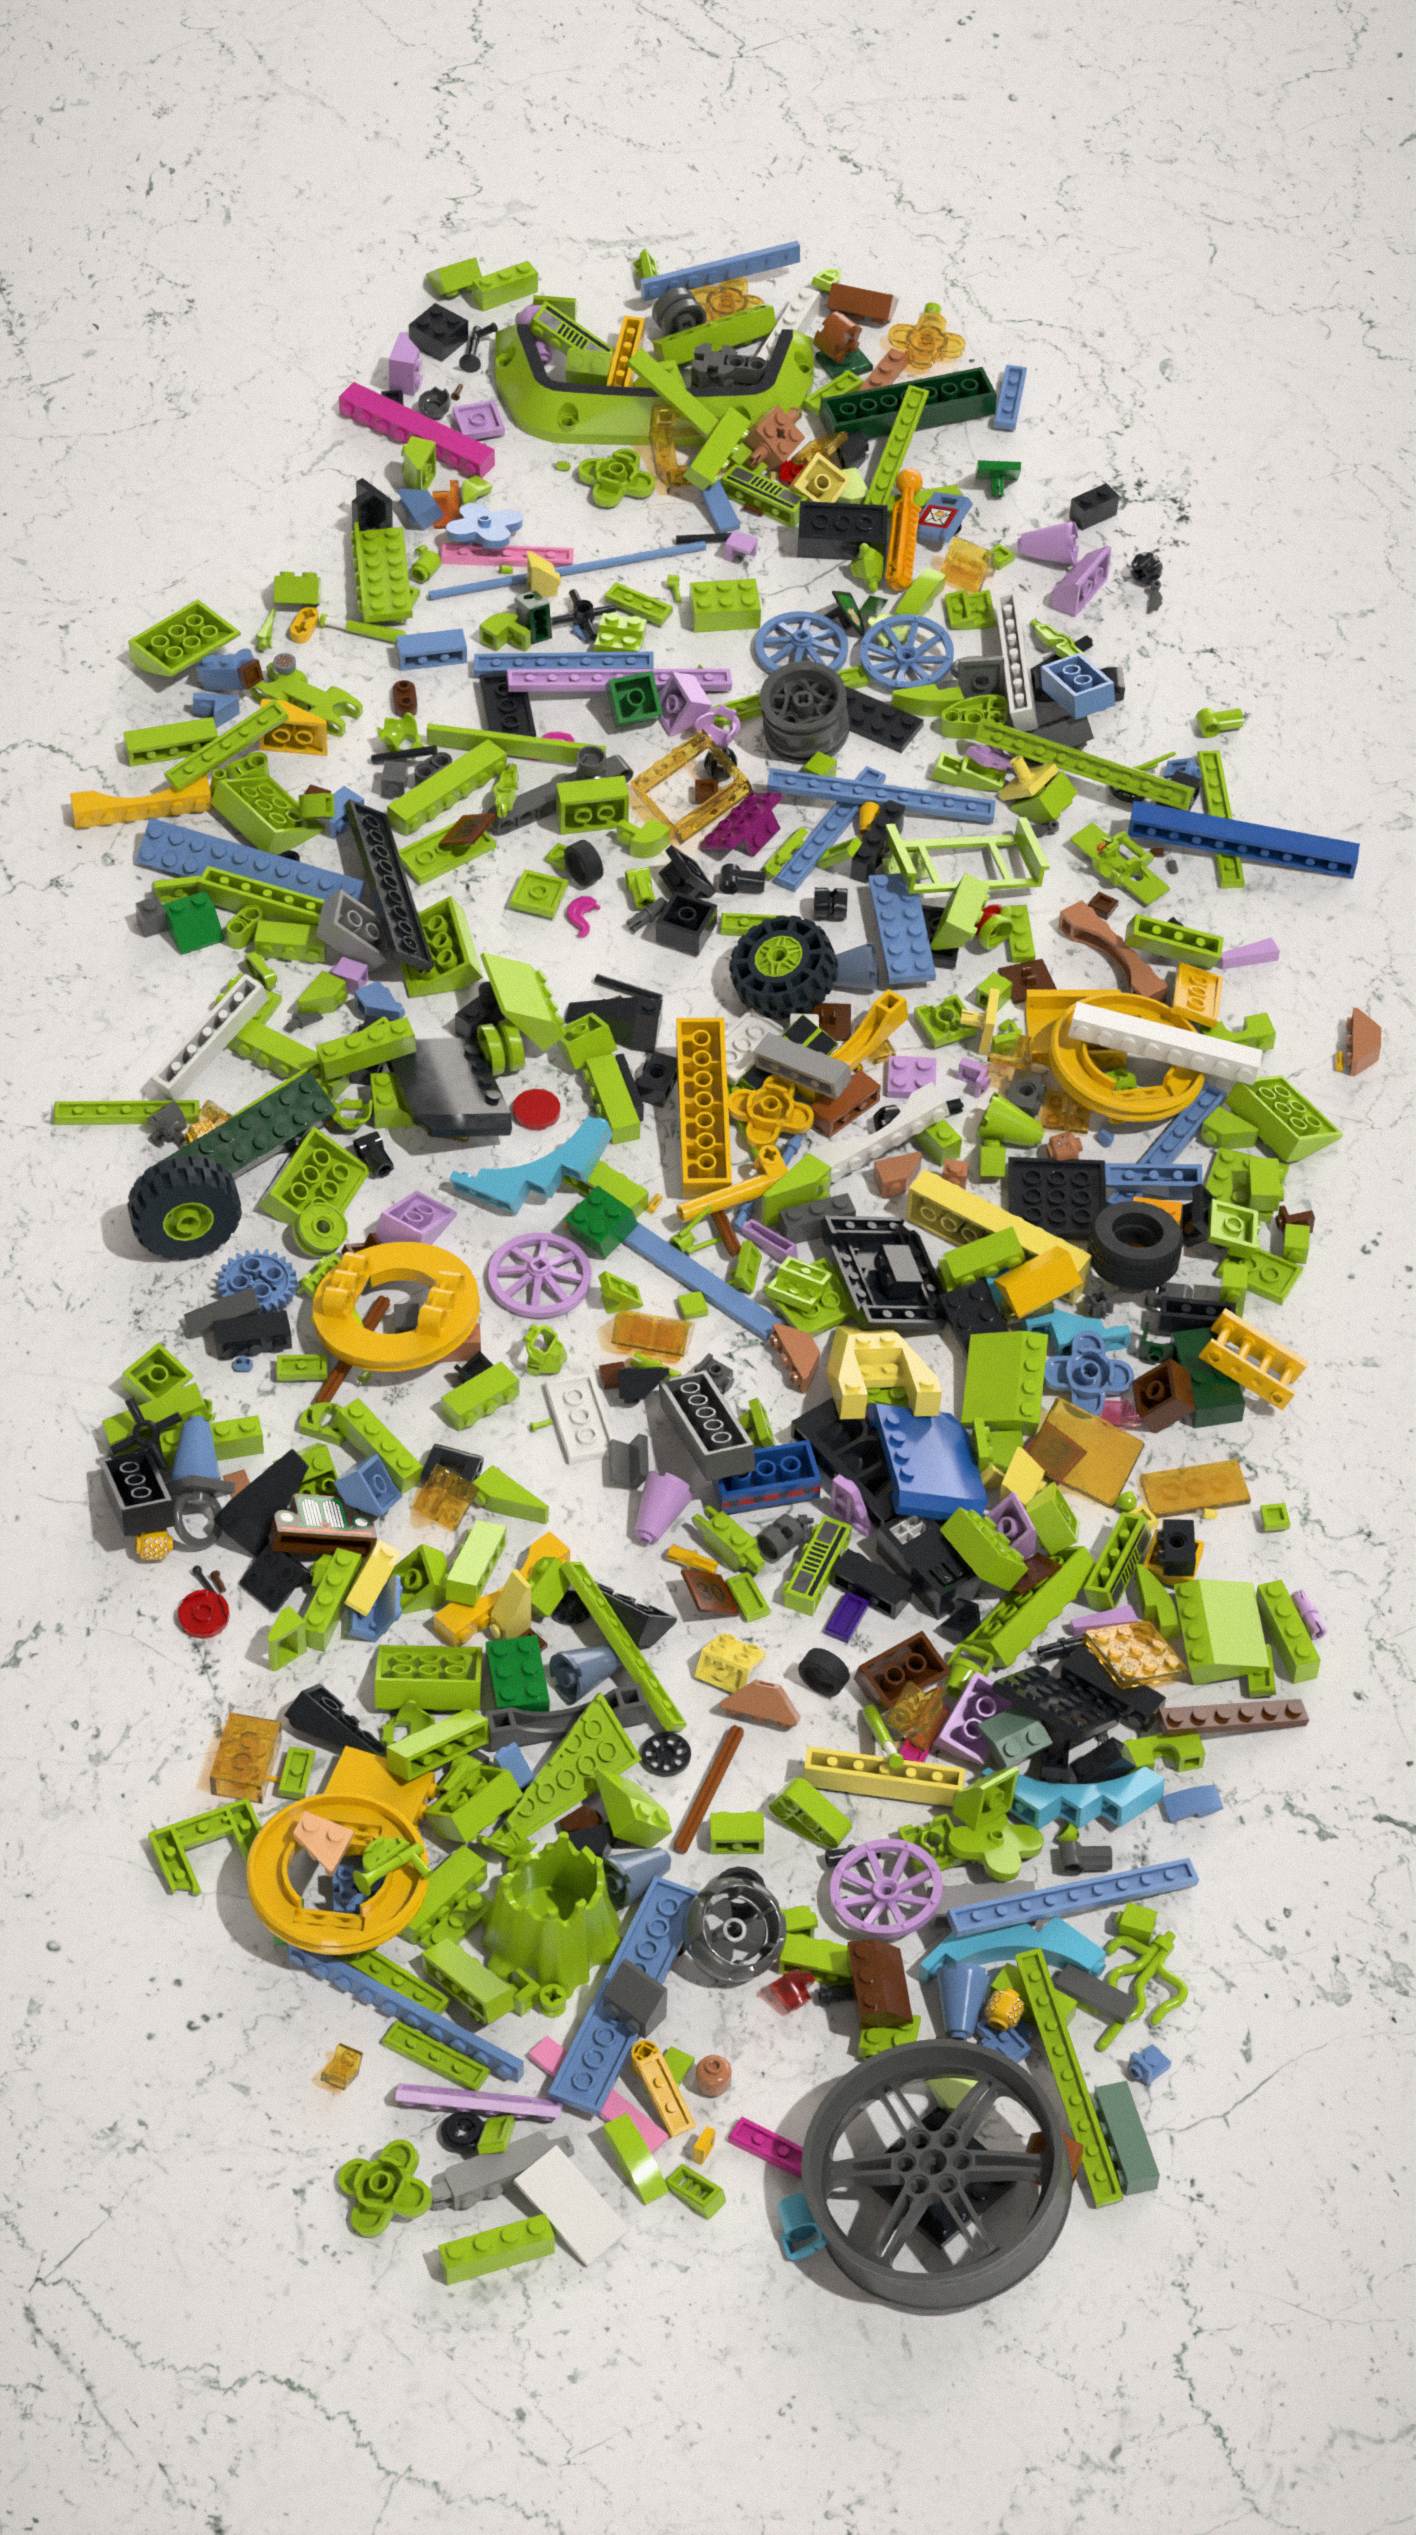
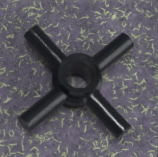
M572 589L569 591V596L574 604L572 612L551 617V625L555 626L573 622L574 626L579 625L581 630H586L590 640H595L597 633L593 626V620L596 616L603 615V613L616 612V606L613 603L593 608V604L590 601L581 600L577 590Z
M134 1397L126 1400L125 1404L136 1425L131 1436L110 1446L113 1454L116 1455L138 1444L142 1447H148L159 1469L167 1466L168 1464L157 1441L160 1438L161 1431L183 1421L180 1413L176 1412L155 1423L152 1420H145ZM143 1426H149L153 1430L151 1440L146 1441L140 1437L139 1431Z

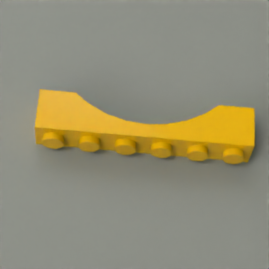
M204 775L179 793L173 786L153 795L133 798L109 796L94 790L70 793L75 829L212 810V804L210 803L211 792L207 775Z
M889 989L885 991L872 1004L868 1014L855 1033L843 1046L830 1054L829 1057L849 1064L851 1073L908 1019L906 999ZM796 1084L797 1094L811 1103L825 1096Z
M549 1531L530 1545L529 1555L519 1572L525 1579H528L534 1571L535 1563L543 1556L556 1557L564 1564L566 1561H570V1549ZM504 1587L480 1597L476 1606L452 1601L434 1614V1630L451 1646L467 1643L478 1631L490 1626L491 1612Z

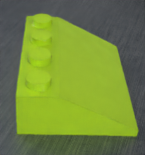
M197 599L128 640L130 661L144 672L173 677L203 657L239 637L241 632Z
M270 776L219 780L210 802L217 809L218 813L226 817L233 827L245 835L248 841L252 842L259 850L271 854H281L284 851L290 850L322 833L325 829L316 819H299V803Z
M449 896L419 912L418 916L434 967L430 972L422 969H416L402 961L400 962L409 996L414 998L463 989L482 979V971L465 912L454 898Z
M484 952L480 955L503 1015L543 1051L566 1035L563 1028L564 1020L557 1012L559 1007L551 997L553 995L552 990L546 984L548 979L540 969L536 970L530 964Z
M1283 1075L1258 1077L1255 1079L1254 1085L1236 1081L1224 1102L1231 1108V1112L1258 1128V1136L1262 1142L1271 1147L1277 1153L1278 1158L1284 1162L1300 1161L1343 1136V1133Z
M313 1126L301 1138L258 1206L277 1220L294 1226L295 1220L309 1205L317 1202L333 1205L344 1213L371 1169ZM317 1227L321 1233H324L321 1228Z
M1013 1331L970 1335L961 1425L972 1427L973 1417H984L985 1427H989L990 1430H1021L1022 1435L1035 1436L1040 1422L1048 1334Z
M1197 1579L1174 1584L1188 1665L1194 1686L1270 1670L1253 1583Z
M378 1645L375 1676V1708L392 1711L400 1709L407 1700H414L421 1710L432 1709L437 1712H445L447 1710L463 1711L467 1708L472 1711L480 1710L483 1647Z

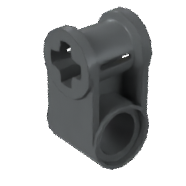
M1165 1282L1158 1286V1293H1156L1157 1287L1147 1290L1148 1295L1145 1297L1144 1306L1151 1312L1160 1313L1162 1296L1192 1299L1193 1289L1186 1284Z

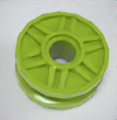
M317 1202L309 1205L295 1220L293 1226V1238L297 1246L305 1254L314 1258H323L324 1256L328 1257L334 1254L345 1242L348 1234V1223L344 1214L337 1207L328 1203ZM317 1227L321 1228L324 1233H321Z

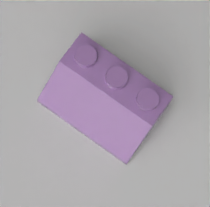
M1105 546L1091 551L1076 562L1074 569L1070 573H1066L1061 584L1054 587L1051 594L1053 608L1072 617H1076L1108 580L1112 547Z
M976 1671L969 1678L933 1744L956 1758L984 1765L991 1752L976 1725L1016 1704L992 1691L991 1688L994 1681Z

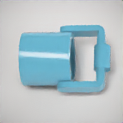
M804 2194L791 2195L779 2202L777 2210L784 2230L781 2238L787 2258L793 2261L805 2259L828 2243L808 2208ZM817 2234L819 2235V2239L806 2244L794 2252L791 2242L805 2241Z

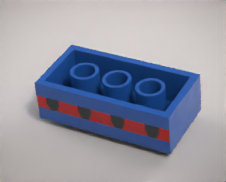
M809 1440L754 1449L755 1471L712 1481L720 1512L724 1511L726 1514L820 1498L821 1477Z

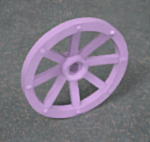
M529 1233L515 1237L498 1248L489 1264L488 1283L495 1299L509 1311L530 1318H550L571 1311L584 1300L591 1286L592 1272L588 1257L571 1240L550 1233ZM540 1245L538 1257L535 1258L520 1248ZM548 1245L567 1252L552 1259H546ZM511 1253L527 1264L499 1267L502 1261ZM575 1259L580 1265L583 1275L555 1268V1266ZM526 1273L506 1291H503L497 1279L498 1275ZM552 1276L581 1284L576 1292L568 1297ZM529 1282L534 1284L531 1305L520 1303L511 1298ZM547 1284L561 1302L548 1306H539L541 1286Z
M879 1839L859 1845L839 1861L832 1873L830 1896L835 1913L853 1931L872 1938H896L920 1929L931 1920L941 1904L943 1881L936 1861L921 1847L904 1840ZM875 1853H900L891 1877L884 1876ZM909 1856L915 1858L926 1867L927 1870L900 1884L898 1883ZM868 1857L877 1881L872 1883L849 1871V1869L859 1860ZM932 1878L933 1891L930 1898L903 1894ZM845 1879L872 1894L841 1899L840 1887L842 1880ZM876 1903L864 1921L856 1918L846 1909L848 1907ZM897 1903L924 1908L916 1916L906 1921ZM884 1908H889L897 1924L874 1925V1922Z

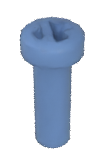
M579 625L572 628V632L577 634L585 643L589 641V638L580 630Z

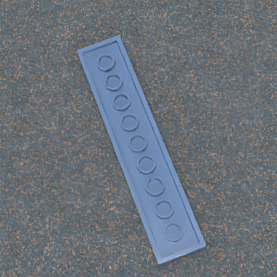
M149 818L136 858L137 863L183 877L202 876L206 867L210 866L322 900H327L341 889L360 902L366 882L154 818Z
M654 1875L548 2091L549 2099L594 2116H600L639 2035L630 2032L623 2022L617 2018H611L603 2008V1994L625 1958L663 1985L683 1944L682 1924L684 1914L688 1909L690 1901L699 1891Z

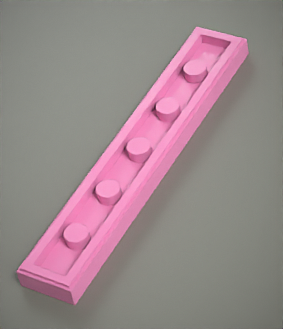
M442 543L441 563L527 567V552L532 551L552 563L554 568L573 565L574 548L506 546L492 549L482 548L481 544H472L471 546L468 544Z
M546 2036L529 2052V2058L555 2079L568 2052L549 2036ZM612 2089L600 2117L608 2123L628 2113L651 2154H653L668 2140V2134Z

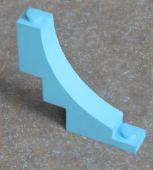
M587 1116L580 1128L570 1139L543 1158L511 1168H481L475 1178L466 1172L461 1174L453 1171L449 1180L455 1190L517 1215L530 1191L552 1199L565 1175L587 1183L613 1133L609 1123L603 1118L596 1117L595 1119Z
M1009 1268L1000 1270L993 1277L979 1279L984 1280L1004 1321L1017 1319L1018 1317L993 1280L1009 1272ZM1045 1305L1018 1319L1022 1331L1048 1334L1056 1356H1070L1071 1343L1074 1337L1082 1331L1098 1333L1105 1342V1352L1129 1348L1131 1331L1128 1325L1104 1329L1101 1319L1069 1314L1049 1305Z
M1146 1766L1124 1777L1092 1784L1050 1783L1018 1774L1012 1808L1009 1812L1037 1830L1059 1816L1079 1829L1099 1815L1122 1827L1163 1799L1165 1778ZM988 1767L981 1772V1778L995 1771Z
M1054 1916L1039 1932L1027 1923L1002 1927L997 1931L993 1929L956 1938L952 1931L921 1962L918 1979L927 1985L933 1978L937 1979V1969L942 1965L948 1964V1969L956 1968V1963L979 1966L991 1962L1015 1960L1016 1954L1040 1947L1047 1965L1064 1970L1066 1965L1070 1964L1098 1978L1106 1968V1951L1058 1916Z

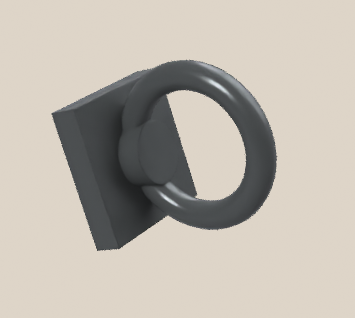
M967 656L953 662L950 672L958 679V687H960L964 699L979 695L1004 696L1003 656Z
M196 1475L165 1483L169 1495L177 1496L173 1505L174 1529L179 1538L185 1544L198 1549L208 1548L215 1544L223 1532L214 1521L213 1529L207 1537L196 1538L186 1530L183 1524V1507L186 1502L196 1505L208 1504L215 1518L222 1510L216 1498L235 1493V1483Z

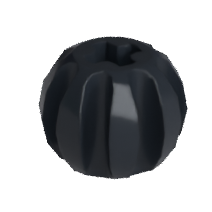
M1143 552L1136 555L1130 567L1134 580L1145 585L1158 580L1163 570V564L1159 557L1152 554V552Z
M718 746L708 751L704 758V768L713 779L724 780L734 774L737 769L738 759L730 748Z

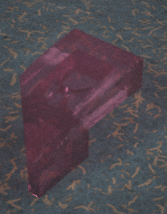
M1105 1400L1100 1423L1103 1427H1129L1141 1425L1143 1420L1128 1400Z

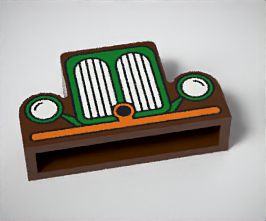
M294 1494L290 1510H279L275 1513L269 1539L272 1551L334 1555L336 1549L340 1548L361 1554V1557H366L376 1544L377 1534L374 1523L368 1517L354 1515L348 1518L342 1497Z

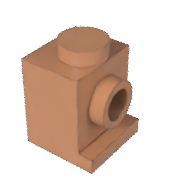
M945 1158L942 1178L966 1190L969 1162Z

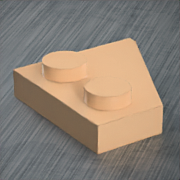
M306 1811L293 1832V1838L301 1847L307 1849L308 1854L314 1861L318 1860L325 1868V1873L330 1877L335 1873L354 1837L353 1830Z

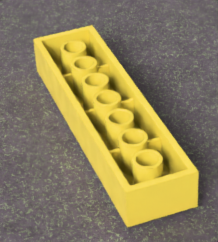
M925 1169L909 1187L906 1219L960 1247L1013 1226L1026 1261H1023L1021 1265L1055 1246H1059L1070 1253L1083 1285L1059 1297L1060 1299L1073 1305L1088 1287L1092 1255L1085 1250L1055 1237L1042 1228L1024 1221L1021 1217L1015 1216L1001 1207L983 1200L980 1196L974 1195Z

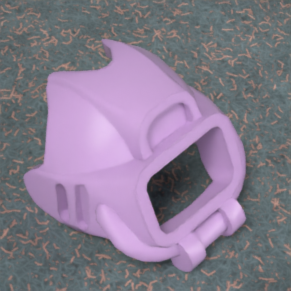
M721 704L720 707L712 708L707 713L699 716L693 725L697 732L699 747H727L732 742L734 735H737L740 730V721L736 716L737 711ZM716 714L732 721L729 732L713 724Z

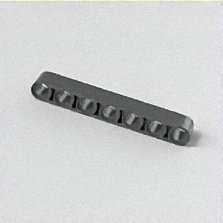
M620 755L606 758V778L625 776L626 783L631 780L634 772ZM576 771L518 795L513 804V809L507 811V816L505 818L497 816L491 824L499 834L504 835L555 814L556 783L576 781ZM495 805L487 813H497Z

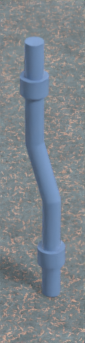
M805 1133L794 1134L792 1138L788 1139L782 1155L786 1167L793 1155H796L801 1147L800 1142ZM757 1199L740 1205L737 1210L738 1215L732 1224V1228L735 1231H740L746 1219L751 1217L754 1211L753 1206Z

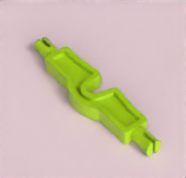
M1036 618L1030 621V626L1035 629V636L1047 647H1055V654L1062 659L1077 653L1085 656L1074 645L1073 639L1068 635L1059 633L1048 623H1040Z
M514 763L508 764L507 770L501 773L500 781L493 787L496 799L495 807L499 818L507 816V811L513 809V804L517 798L516 790H518L519 774Z

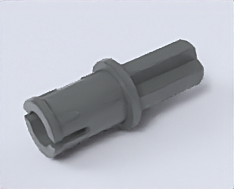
M659 897L647 907L643 906L639 913L626 921L627 926L632 924L629 929L636 933L648 922H654V918L661 914L667 905V900Z

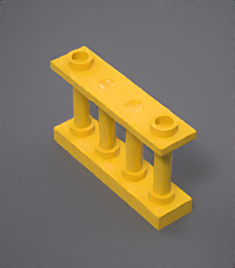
M1225 1308L1210 1329L1218 1334L1217 1340L1212 1338L1198 1357L1283 1411L1296 1394L1295 1391L1288 1387L1290 1381L1294 1383L1306 1369L1308 1361ZM1227 1340L1240 1348L1237 1354L1225 1347ZM1248 1354L1260 1361L1259 1367L1246 1360ZM1269 1368L1281 1375L1279 1381L1267 1374Z

